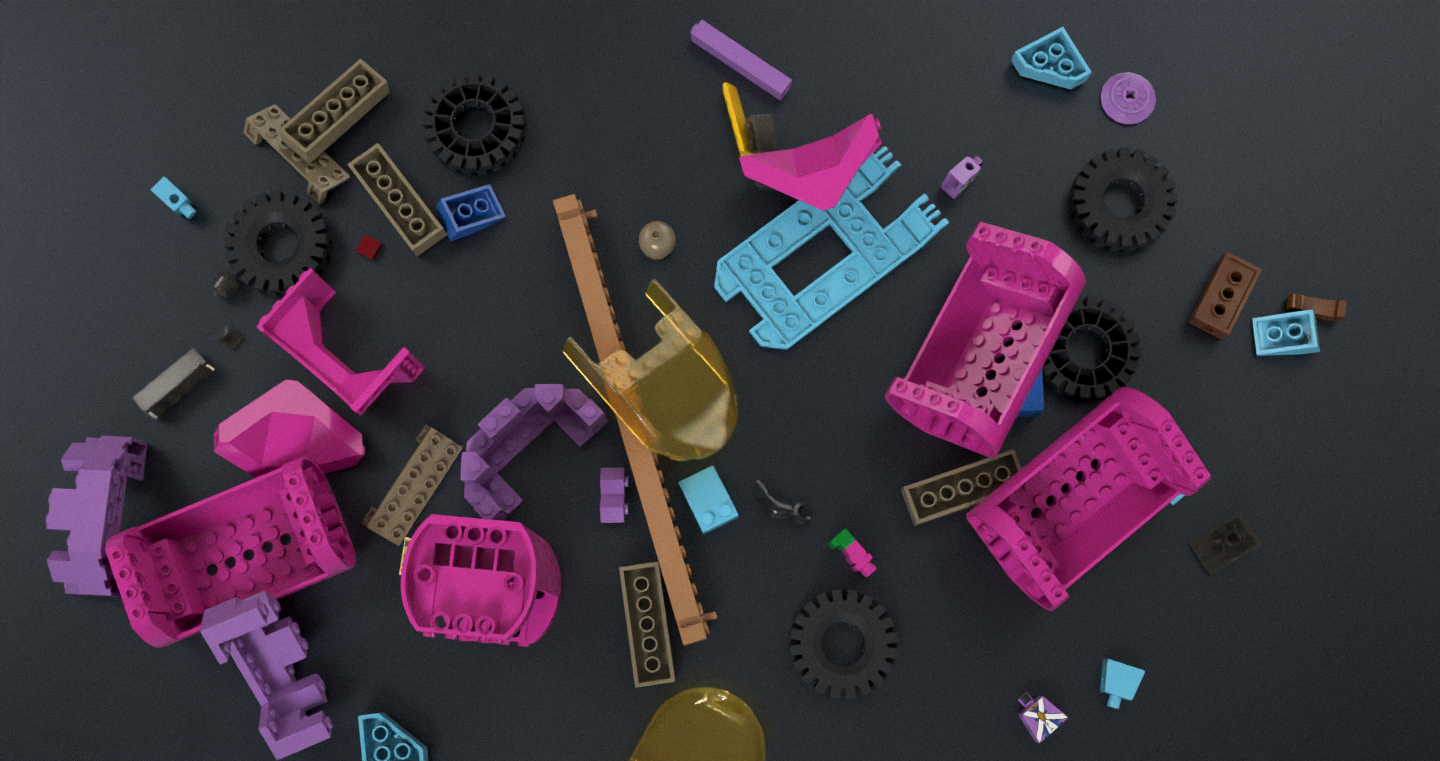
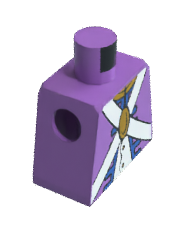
M969 156L965 157L949 171L941 188L955 199L980 172L983 165L981 158L975 156L973 159Z
M1025 692L1017 699L1024 707L1018 715L1036 743H1041L1068 718L1043 696H1038L1033 700Z

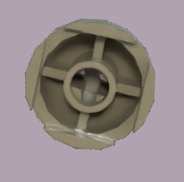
M652 221L641 229L639 246L647 257L663 259L673 252L676 246V236L673 229L667 223Z

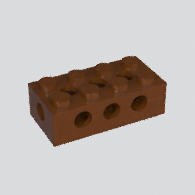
M1226 252L1220 257L1188 323L1221 340L1230 335L1262 269Z

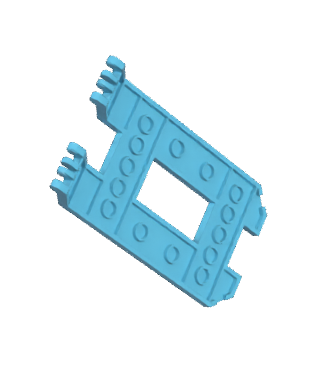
M882 147L876 154L872 153L863 163L835 208L822 211L799 200L718 260L714 288L725 302H728L740 292L750 302L763 319L749 330V333L761 347L788 350L923 248L940 230L949 224L946 218H943L936 226L931 223L933 219L940 216L941 212L939 209L928 218L926 217L927 214L936 208L934 204L929 205L923 212L919 207L929 200L926 194L919 197L899 218L884 229L863 206L861 201L876 191L892 173L901 167L899 161L893 162L888 168L883 165L893 158L891 152L879 160L889 150L887 147ZM830 225L852 253L797 295L793 296L772 268Z

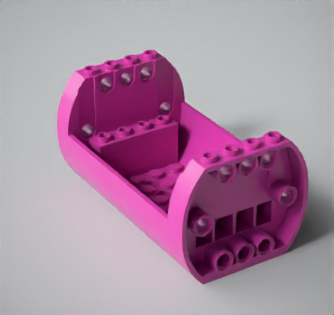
M979 222L966 244L970 257L906 377L904 379L894 377L885 394V399L898 414L922 431L989 458H995L1086 284V278L1079 265L1052 242ZM1016 324H1022L1021 329L1014 330ZM1014 340L1011 346L1005 347L1007 341ZM999 357H1005L1002 363H996ZM991 373H996V377L993 380H988V376ZM982 390L988 391L984 397H979V393Z
M1121 387L966 514V518L1008 577L1034 602L1048 611H1054L1070 598L1065 591L1070 585L1179 494L1190 496L1209 482L1211 475L1165 408L1138 390ZM1093 459L1098 460V464L1095 468L1091 467V462ZM1082 471L1083 477L1077 481L1076 474ZM1067 483L1068 490L1062 493L1061 487L1063 484ZM1052 495L1053 502L1050 505H1047L1046 499L1048 498V496ZM1034 508H1038L1039 510L1038 515L1036 517L1031 516V512Z
M307 456L290 461L279 469L144 525L131 527L109 537L105 547L131 627L146 643L157 648L166 647L199 633L204 610L235 597L243 600L262 591H267L275 596L277 600L349 570L356 565V552L330 483L318 465ZM286 534L291 536V542L288 545L282 543V538ZM267 542L273 544V549L269 553L264 551V545ZM252 549L255 555L252 560L248 561L245 555L248 550ZM231 557L236 559V565L233 568H229L227 565V561ZM212 565H216L218 568L214 576L209 574V568Z
M431 514L412 536L402 565L401 596L411 624L416 631L423 632V636L436 637L437 633L445 634L447 639L458 640L459 638L460 641H479L481 643H498L502 645H510V641L518 642V646L530 647V643L535 644L553 623L561 595L559 563L548 542L522 523ZM537 590L545 593L543 598H536ZM441 616L444 617L447 624L444 628L438 626V619ZM520 630L519 636L513 637Z

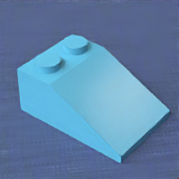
M1313 309L1252 318L1257 356L1299 355L1320 352L1316 316Z
M713 465L678 482L703 535L738 518V513Z

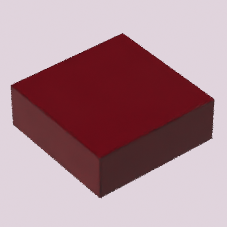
M364 235L356 252L374 261L382 243Z

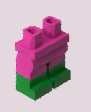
M846 528L828 543L832 550L838 547L842 551L846 561L853 565L851 569L854 572L860 571L865 577H868L877 569L870 561L873 558L871 554H866L864 548Z

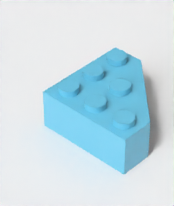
M1064 27L1015 51L1011 59L1020 76L1067 89H1073L1086 82L1092 73Z
M384 712L358 716L362 761H429L427 746Z

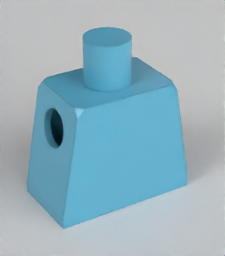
M163 177L150 189L179 216L184 214L190 219L196 214L197 211L191 206L193 202L166 177Z
M1103 659L1100 691L1110 694L1107 706L1119 709L1121 699L1132 700L1145 671L1114 660Z

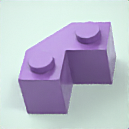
M601 468V523H624L625 515L629 514V504L625 503V487H629V476L625 475V468Z

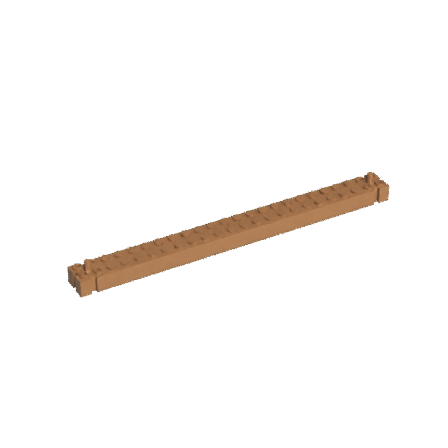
M575 194L553 200L681 639L684 646L707 639L706 635L710 633L706 622L717 619L716 611L704 614L701 603H696L695 596H698L695 583L691 584L689 577H693L690 565H685L684 558H687L684 546L679 545L678 542L681 539L678 526L674 527L672 522L676 518L672 507L668 508L667 502H670L668 491L666 488L663 489L661 485L665 481L661 469L657 470L656 465H659L657 454L655 451H651L650 448L654 444L650 432L646 433L645 431L648 428L645 415L640 414L643 407L639 395L635 396L634 394L638 391L634 378L629 377L632 374L628 359L624 360L627 354L623 341L619 342L618 340L622 337L618 324L613 323V321H616L612 305L608 306L611 300L607 287L603 288L606 283L602 270H598L601 266L597 253L592 252L596 249L592 236L589 234L590 229L587 219L597 217L595 209L584 212L581 199L577 200Z

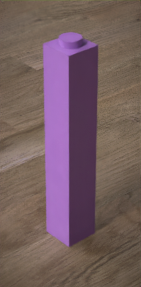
M701 20L699 24L696 23L692 27V42L781 101L791 88L792 79L704 20Z

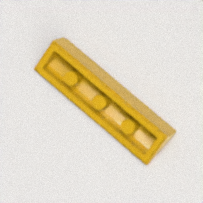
M725 82L723 83V94L740 156L754 154L737 88Z

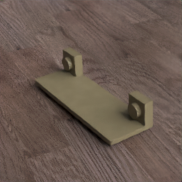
M274 104L247 117L243 133L255 145L261 143L262 138H264L309 182L306 194L318 206L325 203L329 190L349 180L350 176L325 151L309 164L282 141L279 129L290 118L277 105Z
M426 424L415 440L419 443V446L379 507L376 509L372 506L361 522L367 528L398 546L402 543L462 450V446Z

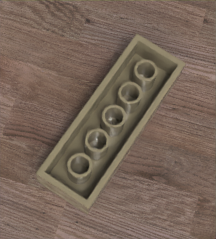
M359 59L279 129L282 141L310 164L390 93L387 80L362 59Z
M379 143L347 164L417 257L447 236L443 227Z
M1012 449L998 454L995 458H986L905 486L901 489L912 522L914 526L979 504L1018 472L1021 466L1015 450Z
M659 562L619 567L635 688L676 682Z

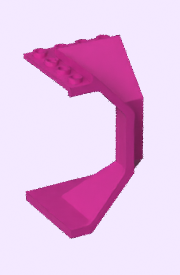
M310 268L300 275L299 281L295 285L288 288L286 295L273 305L269 314L264 315L259 320L257 328L298 360L345 401L353 411L361 416L389 383L414 382L424 371L425 367L403 347L384 370L355 374L328 351L322 342L320 312L337 292Z

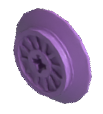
M1131 72L1118 73L1110 77L1103 85L1100 95L1101 104L1106 114L1114 121L1126 125L1137 124L1147 119L1154 110L1156 102L1155 91L1149 81L1141 75Z

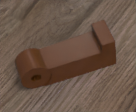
M1301 294L1288 295L1286 310L1298 312L1313 309L1316 318L1338 322L1345 318L1347 301H1333Z

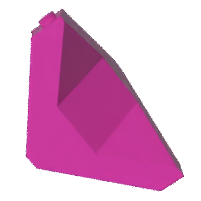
M869 114L831 137L789 150L741 156L739 159L744 176L747 179L755 180L822 211L835 208L859 168L882 144L878 130H881V125L878 118L875 119L873 114Z
M284 380L221 422L214 433V452L255 478L279 469L284 464L303 456L311 458L322 472L326 474L356 466L361 457L365 455L362 434L301 383L294 380Z

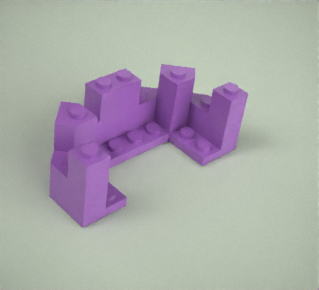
M535 384V388H524L511 401L506 397L477 424L481 429L467 441L466 452H462L461 481L465 483L464 497L483 519L504 521L524 502L498 473L550 424L555 421L581 448L608 423L604 412L580 389H565L563 384Z
M86 437L85 443H72L61 458L64 471L78 473L75 479L77 488H52V493L48 499L50 507L49 513L46 516V529L70 531V535L67 538L68 552L52 551L47 559L53 582H64L65 594L121 597L105 547L109 537L120 532L127 478L134 481H143L148 443L133 437Z
M262 591L243 600L235 597L204 610L200 632L219 664L227 662L229 653L231 654L261 705L259 731L276 760H279L331 738L333 723L329 716L326 717L323 711L311 716L306 715L307 710L328 702L325 694V684L320 675L316 673L296 681L295 669L292 664L307 657L308 642L305 638L301 637L298 624L293 622L290 616L277 621L279 619V611H281L280 604L275 596L267 591Z

